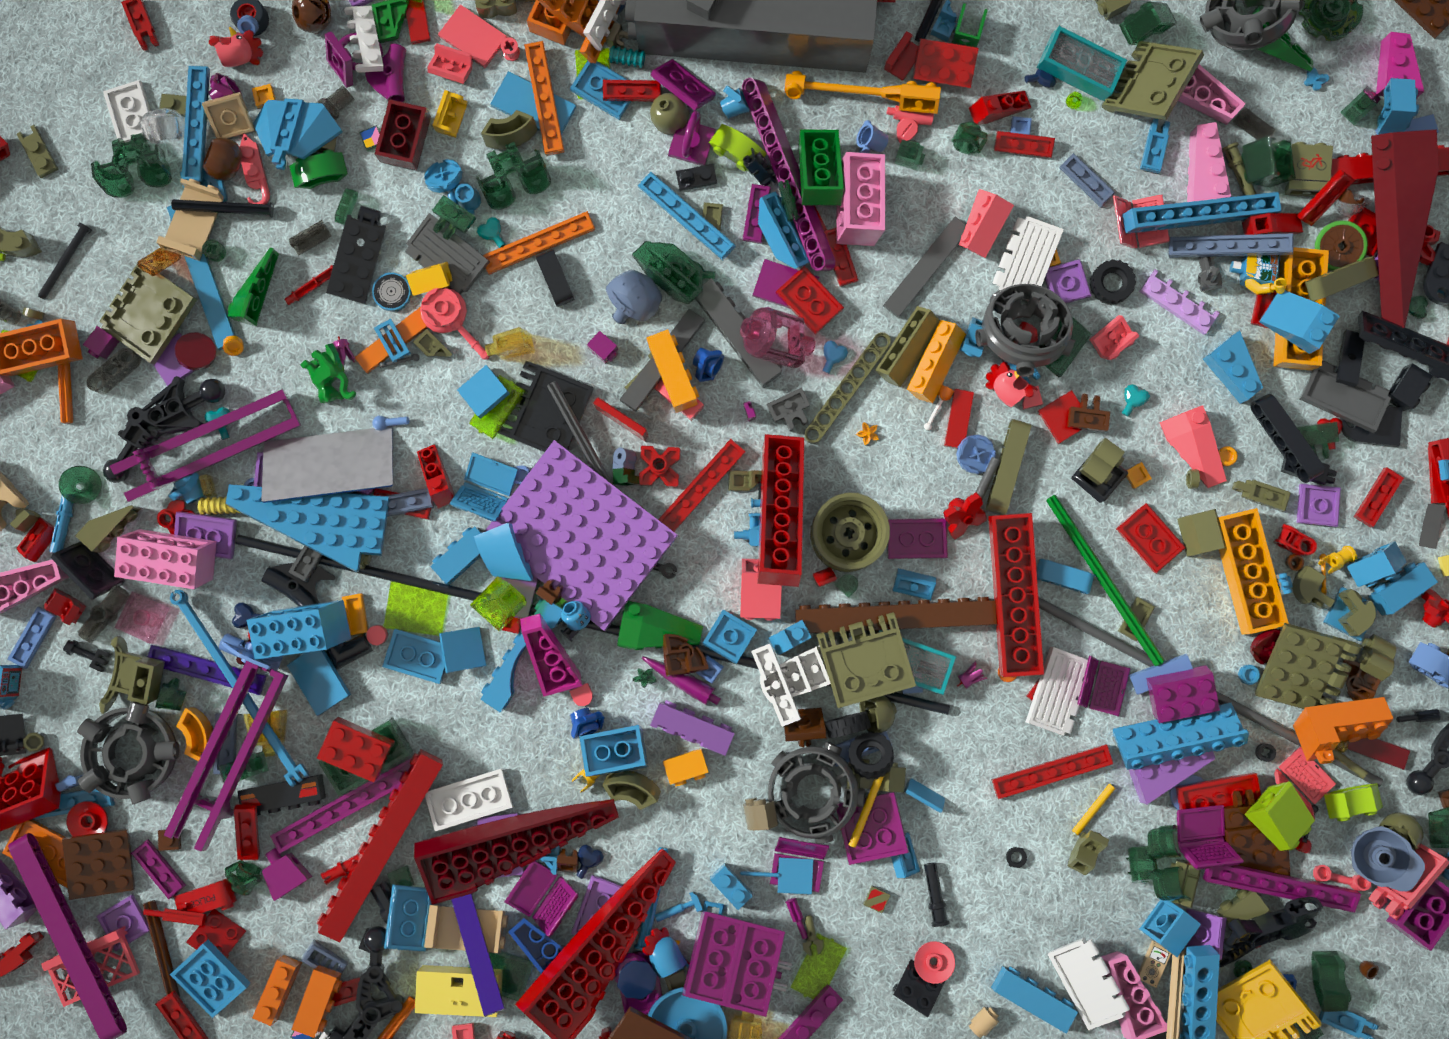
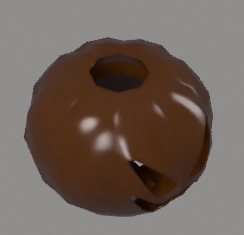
M328 0L292 1V15L301 30L309 33H319L324 31L330 24L331 8Z
M213 139L204 159V170L213 179L220 181L231 180L236 175L241 164V148L231 139Z

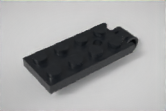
M361 205L357 219L347 214L327 287V294L366 304L386 231L385 225H377L381 211ZM359 239H363L365 241V244L363 246H359L357 244V241Z

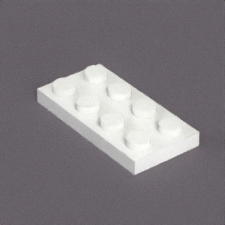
M503 768L430 790L425 795L435 831L513 808Z

